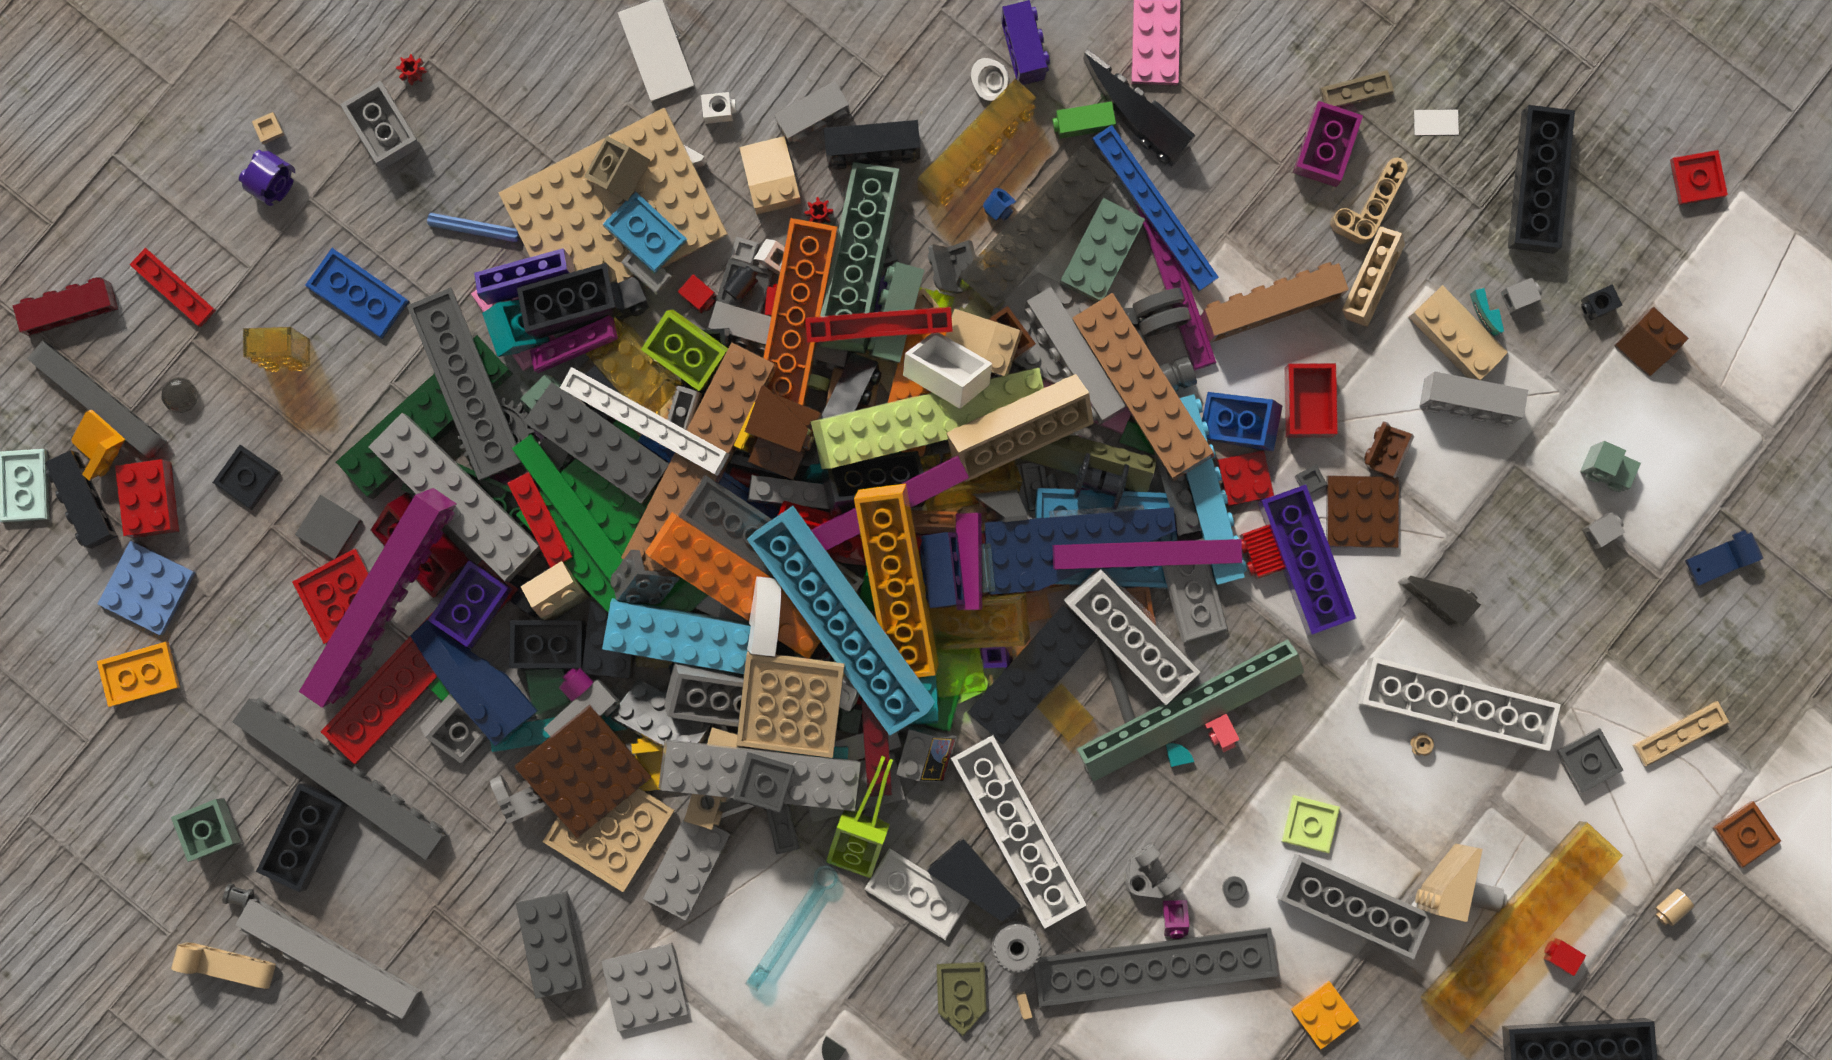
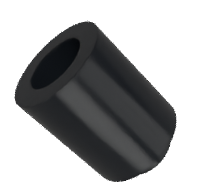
M740 266L725 284L723 290L741 303L758 283L756 279L758 274L749 266H746L745 269Z

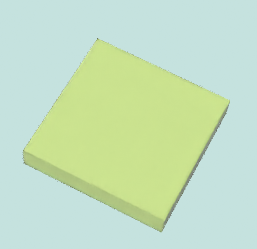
M1292 795L1282 842L1329 853L1340 807Z

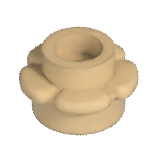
M1418 733L1417 736L1412 737L1410 745L1414 754L1427 756L1432 752L1434 741L1428 734Z

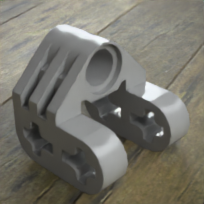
M502 775L490 780V785L507 824L547 806L532 787L512 795Z
M1147 844L1127 861L1125 885L1132 894L1162 898L1164 895L1171 894L1183 884V881L1175 872H1170L1152 886L1147 876L1138 870L1151 863L1160 855L1154 844ZM1137 877L1143 881V887L1139 891H1135L1132 887V881Z

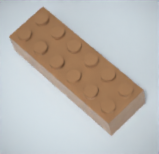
M1331 262L1318 266V270L1312 273L1309 270L1297 273L1296 277L1291 280H1287L1285 277L1274 281V285L1265 288L1264 285L1253 288L1248 295L1243 296L1242 293L1230 296L1229 300L1224 303H1220L1219 300L1206 305L1207 308L1204 309L1200 317L1209 342L1212 343L1340 299L1349 290L1340 264L1332 265Z

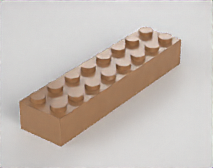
M1113 293L1072 318L1077 329L1125 402L1127 409L1173 481L1214 457L1211 447Z

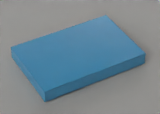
M636 191L630 196L628 201H625L603 223V227L654 274L687 242V238Z

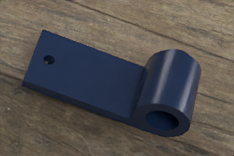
M1746 530L1739 531L1732 535V540L1685 560L1696 586L1762 560L1764 557L1753 533H1747Z

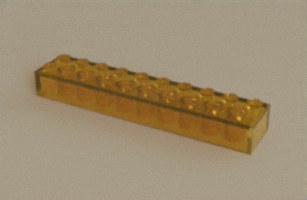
M1579 821L1507 900L1506 906L1495 913L1420 998L1455 1031L1462 1034L1621 859L1623 854L1588 822Z

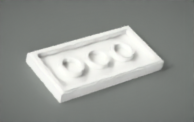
M650 0L617 12L651 102L694 86L663 0Z
M890 848L864 888L944 940H946L970 901L930 875L926 870Z

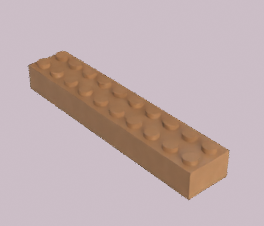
M731 343L687 428L688 432L730 454L717 476L675 452L621 557L622 559H625L630 550H640L646 571L673 573L650 558L645 552L672 512L676 515L679 514L704 475L719 483L737 448L733 445L753 403L756 402L761 386L768 387L777 370L774 363Z

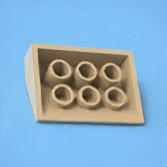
M1455 843L1422 884L1421 889H1418L1415 902L1418 904L1417 908L1439 916L1467 922L1483 849Z

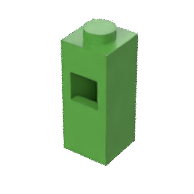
M1112 101L1057 110L1055 118H1052L1054 132H1058L1059 139L1099 133L1111 125L1115 128L1116 122Z

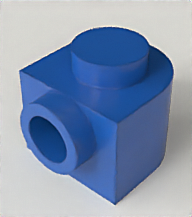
M995 188L984 201L983 207L988 216L995 220L1001 218L1005 221L1013 213L1011 208L1016 203V200L1005 190Z

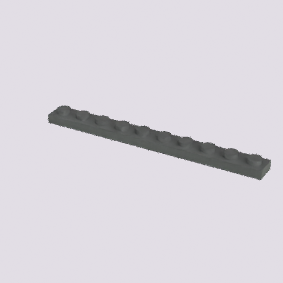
M1124 308L1123 310L1149 349L1146 337L1142 336L1139 327L1141 323L1140 318L1136 317L1133 308ZM1154 452L1169 505L1174 507L1175 526L1178 536L1202 531L1186 474L1173 481Z

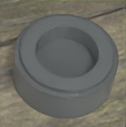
M1231 876L1223 882L1222 891L1228 899L1237 901L1246 895L1247 885L1240 877Z

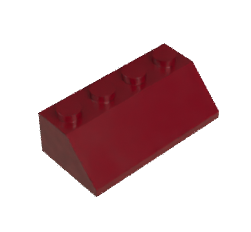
M407 492L388 503L370 529L384 546L412 501ZM444 532L441 539L436 544L433 543L430 548L432 553L429 559L424 564L421 563L418 568L420 573L416 580L432 598H435L453 582L467 562L470 561Z

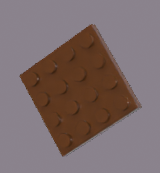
M588 705L515 765V769L576 838H579L652 778L651 774L591 705Z

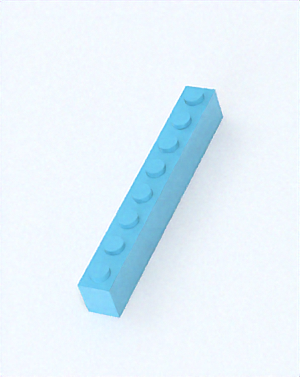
M1194 394L1180 398L1207 441L1206 436L1209 435L1206 421L1202 422L1200 413L1203 412L1200 399H1196ZM1210 444L1209 446L1211 447L1212 451L1214 452V457H1212V458H1215V451H1214L1213 445ZM1211 458L1186 473L1202 529L1200 533L1204 540L1238 539L1237 535L1233 536L1231 529L1234 526L1232 514L1226 511L1225 504L1228 503L1226 492L1220 489L1218 482L1222 480L1219 467H1214ZM1242 558V563L1210 564L1216 585L1244 578V572H1247L1244 558Z

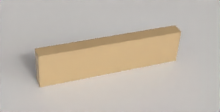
M1715 701L1633 744V747L1643 766H1648L1730 722L1719 702Z

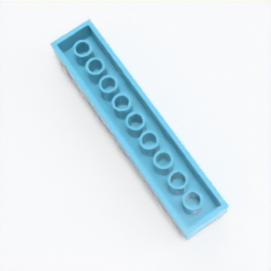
M794 506L757 529L747 539L836 663L845 664L844 674L887 733L892 735L927 714L935 703L934 699Z

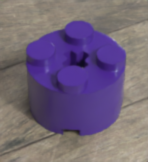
M257 150L253 154L252 161L247 169L240 173L239 181L242 183L244 191L266 205L272 206L274 204L271 202L275 200L280 202L291 189L294 182L291 174L292 172L295 173V168L270 151L263 152Z

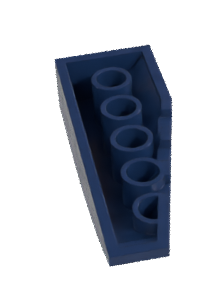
M426 620L410 635L425 660L449 693L494 746L505 742L538 711L508 675L495 669L487 660L478 657L471 652L470 648L463 644L461 645L430 621Z

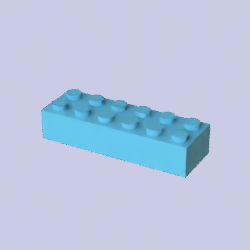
M612 598L602 649L744 674L751 625L749 622L642 603L622 602Z

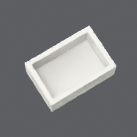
M931 333L905 353L903 376L960 409L989 386L992 363L940 333Z

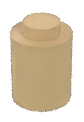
M1676 889L1655 908L1657 911L1655 916L1665 926L1667 924L1674 926L1694 908V904L1682 891Z

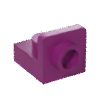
M1187 900L1163 901L1164 936H1170L1172 939H1180L1187 936L1190 927Z

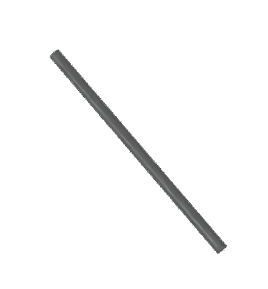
M1055 474L1046 476L1048 488L1060 489ZM1098 636L1097 641L1124 723L1135 719V715L1114 652Z

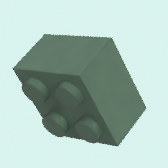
M224 798L214 799L171 817L188 862L197 861L241 843Z

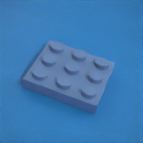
M130 541L97 604L163 636L196 572L134 541Z

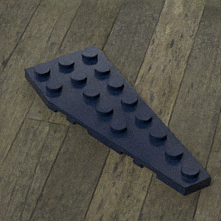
M1174 507L983 523L990 595L1038 591L1089 569H1053V545L1151 542L1176 531Z

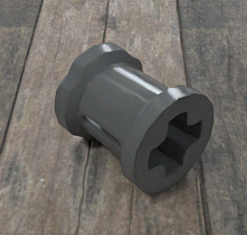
M229 883L225 889L222 902L224 904L232 903L242 906L244 910L248 901L253 899L254 890H244L235 887L233 883Z

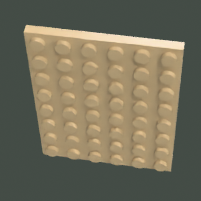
M665 108L608 136L650 159L647 170L641 176L635 191L687 238V242L662 268L728 235ZM605 138L499 192L530 257L564 248L573 259L575 271L607 263L615 270L617 283L636 276L621 263L630 251L603 227V223L626 200L584 177Z

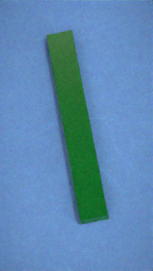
M530 434L515 445L512 450L611 582L612 574L623 560L621 558L622 555L534 436Z

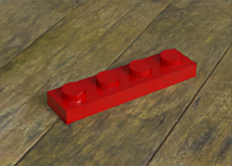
M144 248L129 264L197 326L202 327L216 311L214 307L147 248Z
M528 472L508 482L507 484L550 568L561 561L564 563L572 559L573 556L532 475Z

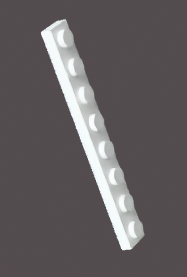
M572 367L560 386L562 390L717 476L730 455Z

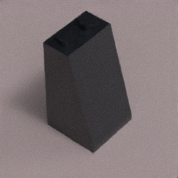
M963 837L927 867L930 875L1001 921L1005 919L1010 921L1020 912L1018 908L1021 905Z

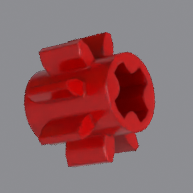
M412 54L406 59L401 57L400 60L402 62L400 66H396L398 72H403L399 78L402 81L408 79L410 85H413L414 81L419 80L422 82V73H427L424 67H420L424 63L423 60L419 58L415 61ZM410 67L415 69L412 73L408 70Z
M817 197L816 202L813 204L807 202L810 210L805 211L804 214L805 216H811L810 222L822 224L826 221L829 224L831 223L828 215L834 212L833 209H827L829 205L828 200L823 203ZM821 209H823L822 216L820 214L815 216L814 210L820 211Z

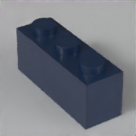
M944 532L922 536L920 549L925 562L923 575L927 580L926 600L929 607L940 609L965 605L958 533Z

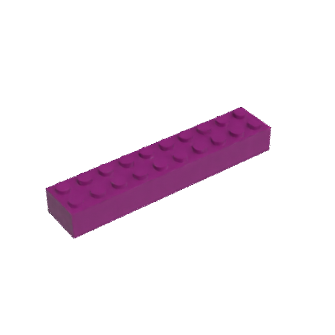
M435 488L414 496L300 688L299 692L321 708L330 703L334 704L340 697L343 699L351 689L349 686L351 680L358 677L362 671L360 665L363 660H367L374 650L372 645L383 636L385 632L384 625L395 616L397 603L402 602L407 596L408 590L406 588L409 583H413L420 573L418 568L421 563L424 564L429 559L432 553L430 548L433 543L436 544L443 535L441 530L444 525L453 519L455 515L453 510L457 503Z

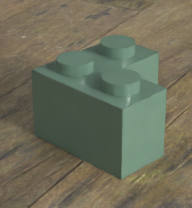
M1602 441L1590 447L1580 472L1586 474V478L1596 483H1599V481L1608 484L1607 488L1621 492V490L1625 491L1631 488L1641 463L1625 456V449L1607 441Z

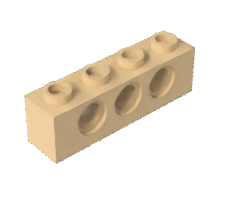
M1379 227L1343 306L1342 311L1346 320L1368 327L1405 246L1402 233Z
M717 728L711 729L707 744L743 748V746L736 745L737 734ZM692 794L684 821L711 830L714 829L715 825L719 826L723 814L722 811H719L721 802H726L728 797L711 796L715 802L714 806L711 809H706L702 805V799L706 795Z

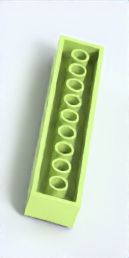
M1040 368L1010 373L1008 377L998 376L990 378L989 386L960 409L931 392L811 421L821 468H835L947 440L946 433L954 428L965 425L976 418L987 415L998 408L1007 406L1018 401L1020 398L1029 396L1044 388Z

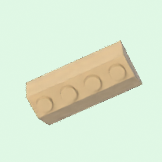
M1443 285L1408 317L1467 378L1481 380L1508 353Z

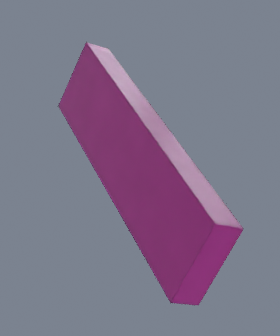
M604 317L530 350L534 372L539 374L617 340L618 336L613 317Z
M956 513V533H958L965 605L957 606V610H982L981 513Z

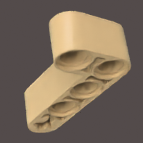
M1402 158L1391 159L1383 168L1361 213L1358 214L1347 208L1338 210L1330 221L1332 230L1357 244L1369 242L1375 235L1407 173V163ZM1393 167H1396L1397 174L1392 179H1390L1389 177L1393 172ZM1384 186L1388 188L1389 195L1381 194L1379 187ZM1369 207H1376L1379 215L1373 216L1370 214ZM1337 217H1345L1348 221V225H1340L1338 223ZM1365 227L1369 235L1365 237L1360 235L1358 228Z
M186 942L177 945L171 969L186 974L197 972L258 988L269 989L276 964L205 945Z

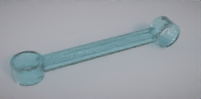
M823 865L815 871L814 883L745 984L757 992L825 890L835 886L838 875L833 867ZM822 869H829L834 873V881L829 886H822L817 880V875Z

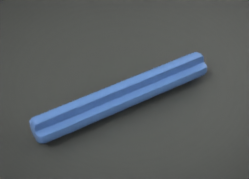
M429 213L427 224L432 227L517 242L519 239V234L515 228Z

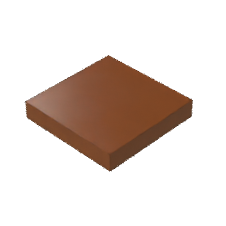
M1750 801L1712 827L1740 868H1744L1781 842V839L1754 801Z

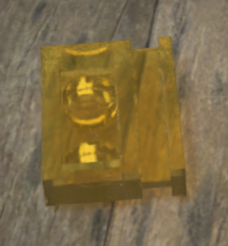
M1062 683L1037 706V709L1068 742L1094 719Z

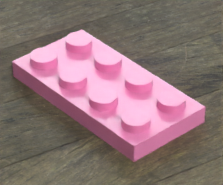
M1133 0L1131 84L1178 85L1180 0Z

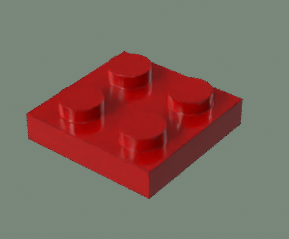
M1719 150L1670 159L1679 205L1723 198L1728 195Z
M1264 450L1217 460L1222 477V487L1228 499L1227 506L1274 496Z

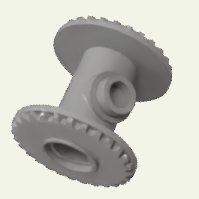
M1010 921L996 930L992 939V951L997 963L1003 969L1013 973H1022L1031 969L1038 962L1041 954V943L1036 932L1028 924L1020 921ZM1013 942H1021L1022 948L1020 951L1013 952L1010 950Z

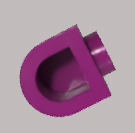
M572 668L564 675L565 681L559 688L573 701L583 694L593 684V681L581 668L578 670Z

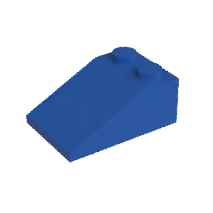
M1207 392L1202 422L1206 421L1209 435L1206 438L1216 442L1274 452L1283 406L1273 399Z

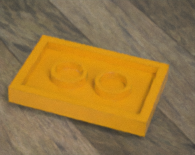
M169 642L159 643L97 661L108 707H114L180 688Z

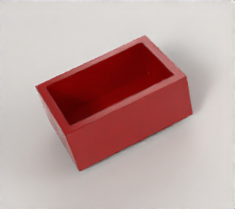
M1336 363L1288 364L1284 368L1286 438H1333L1338 434Z
M159 459L115 466L123 536L139 538L179 532L171 462Z

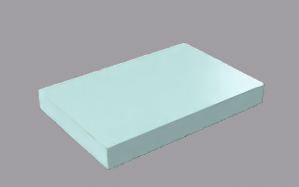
M47 449L0 452V522L50 520L49 485L46 475L47 467L45 465V462L48 461Z

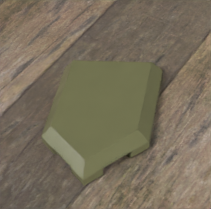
M984 962L936 964L938 1013L964 1036L986 1012Z

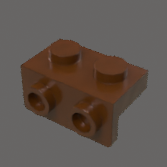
M1383 421L1381 427H1378L1374 433L1372 447L1368 448L1365 453V465L1371 471L1396 479L1414 439V435L1391 427L1388 422Z

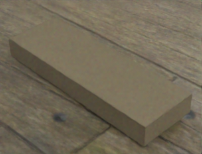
M1386 70L1320 88V93L1324 103L1342 108L1391 95L1394 93L1389 72Z

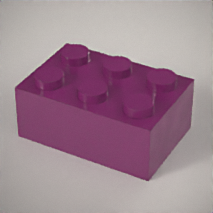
M1318 101L1313 109L1292 173L1337 188L1342 181L1363 115Z

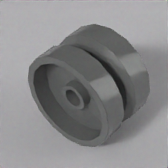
M1181 288L1169 289L1150 295L1132 305L1136 317L1146 318L1139 324L1143 337L1172 331L1192 320L1188 308L1178 307L1185 301Z

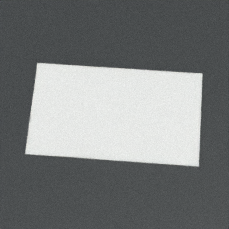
M1414 110L1415 135H1459L1458 110Z

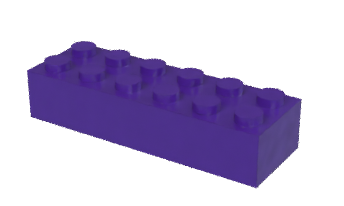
M1302 485L1258 502L1265 525L1270 526L1283 565L1285 566L1283 573L1307 636L1357 619L1307 485Z

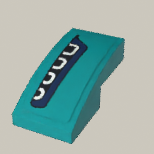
M1485 288L1474 290L1470 297L1478 317L1493 336L1500 335L1504 332L1500 310L1489 309Z

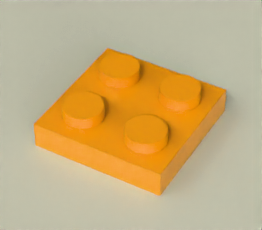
M1330 981L1324 983L1290 1009L1320 1050L1359 1021Z

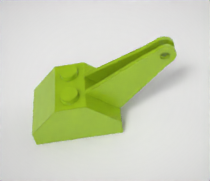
M884 756L880 759L877 771L858 811H843L826 860L829 864L868 878L872 876L890 825L879 819L878 816L893 759L889 760L883 776L874 817L863 815L861 812L879 776L885 759Z

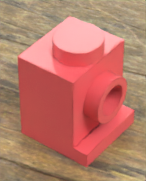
M1223 714L1203 725L1204 729L1210 728L1211 732L1208 735L1213 745L1218 744L1223 752L1236 746L1234 742L1240 740L1227 714Z

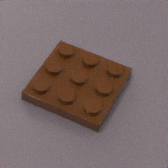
M1326 476V483L1328 484L1326 486V538L1329 546L1398 548L1399 477L1394 479L1391 477Z

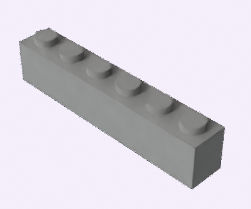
M1049 287L1027 300L1026 309L1024 310L1029 321H1034L1039 328L1037 333L1041 340L1048 342L1051 347L1049 351L1056 362L1060 361L1065 378L1076 374L1088 390L1093 421L1097 420L1099 425L1123 412L1126 408L1125 402L1053 289Z
M716 301L708 328H730V338L735 339V343L743 346H748L749 343L758 346V350L765 352L771 317ZM817 342L813 366L819 363L825 365V369L832 372L834 367L844 369L850 351L819 347Z

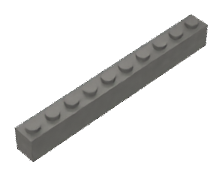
M249 698L232 721L235 725L423 859H431L447 836L442 832L444 828L434 821L429 823L423 818L424 814L415 807H412V809L404 805L405 800L395 793L390 795L384 791L386 787L375 779L373 782L365 777L367 774L365 771L357 766H354V768L346 763L347 759L337 752L332 754L327 750V744L317 738L315 741L307 736L309 732L299 725L295 727L288 722L290 720L289 717L279 711L277 713L269 709L271 705L262 698Z

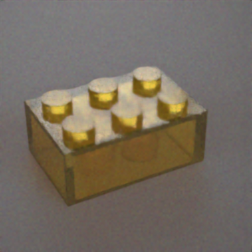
M292 327L243 328V357L268 372H277L279 368L288 367L289 371H302L303 367H310V339Z

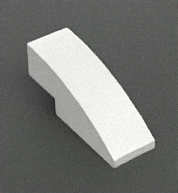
M756 576L749 621L751 629L747 648L751 654L775 656L781 604V586L775 578Z

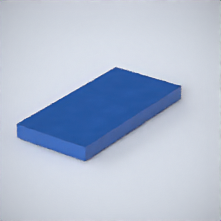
M331 248L305 284L306 287L381 339L384 338L409 303V300L334 248Z

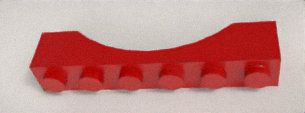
M951 307L805 318L807 343L953 332Z

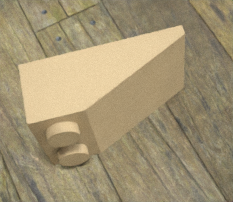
M785 136L739 147L756 215L801 204Z
M954 309L952 315L953 332H947L946 337L991 362V372L1008 377L1023 331Z
M562 561L521 586L533 610L544 620H555L590 598L589 593Z

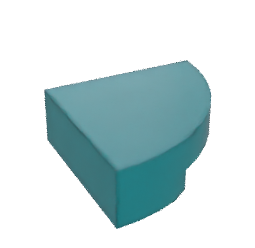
M1167 743L1165 745L1170 767L1194 762L1191 753L1182 745L1176 743Z

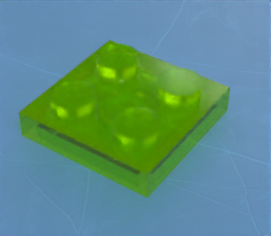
M979 643L936 650L939 662L936 672L939 698L986 691Z

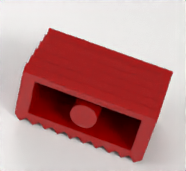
M1269 525L1239 535L1242 541V554L1246 553L1249 560L1246 563V567L1250 576L1254 575L1255 579H1259L1285 569Z

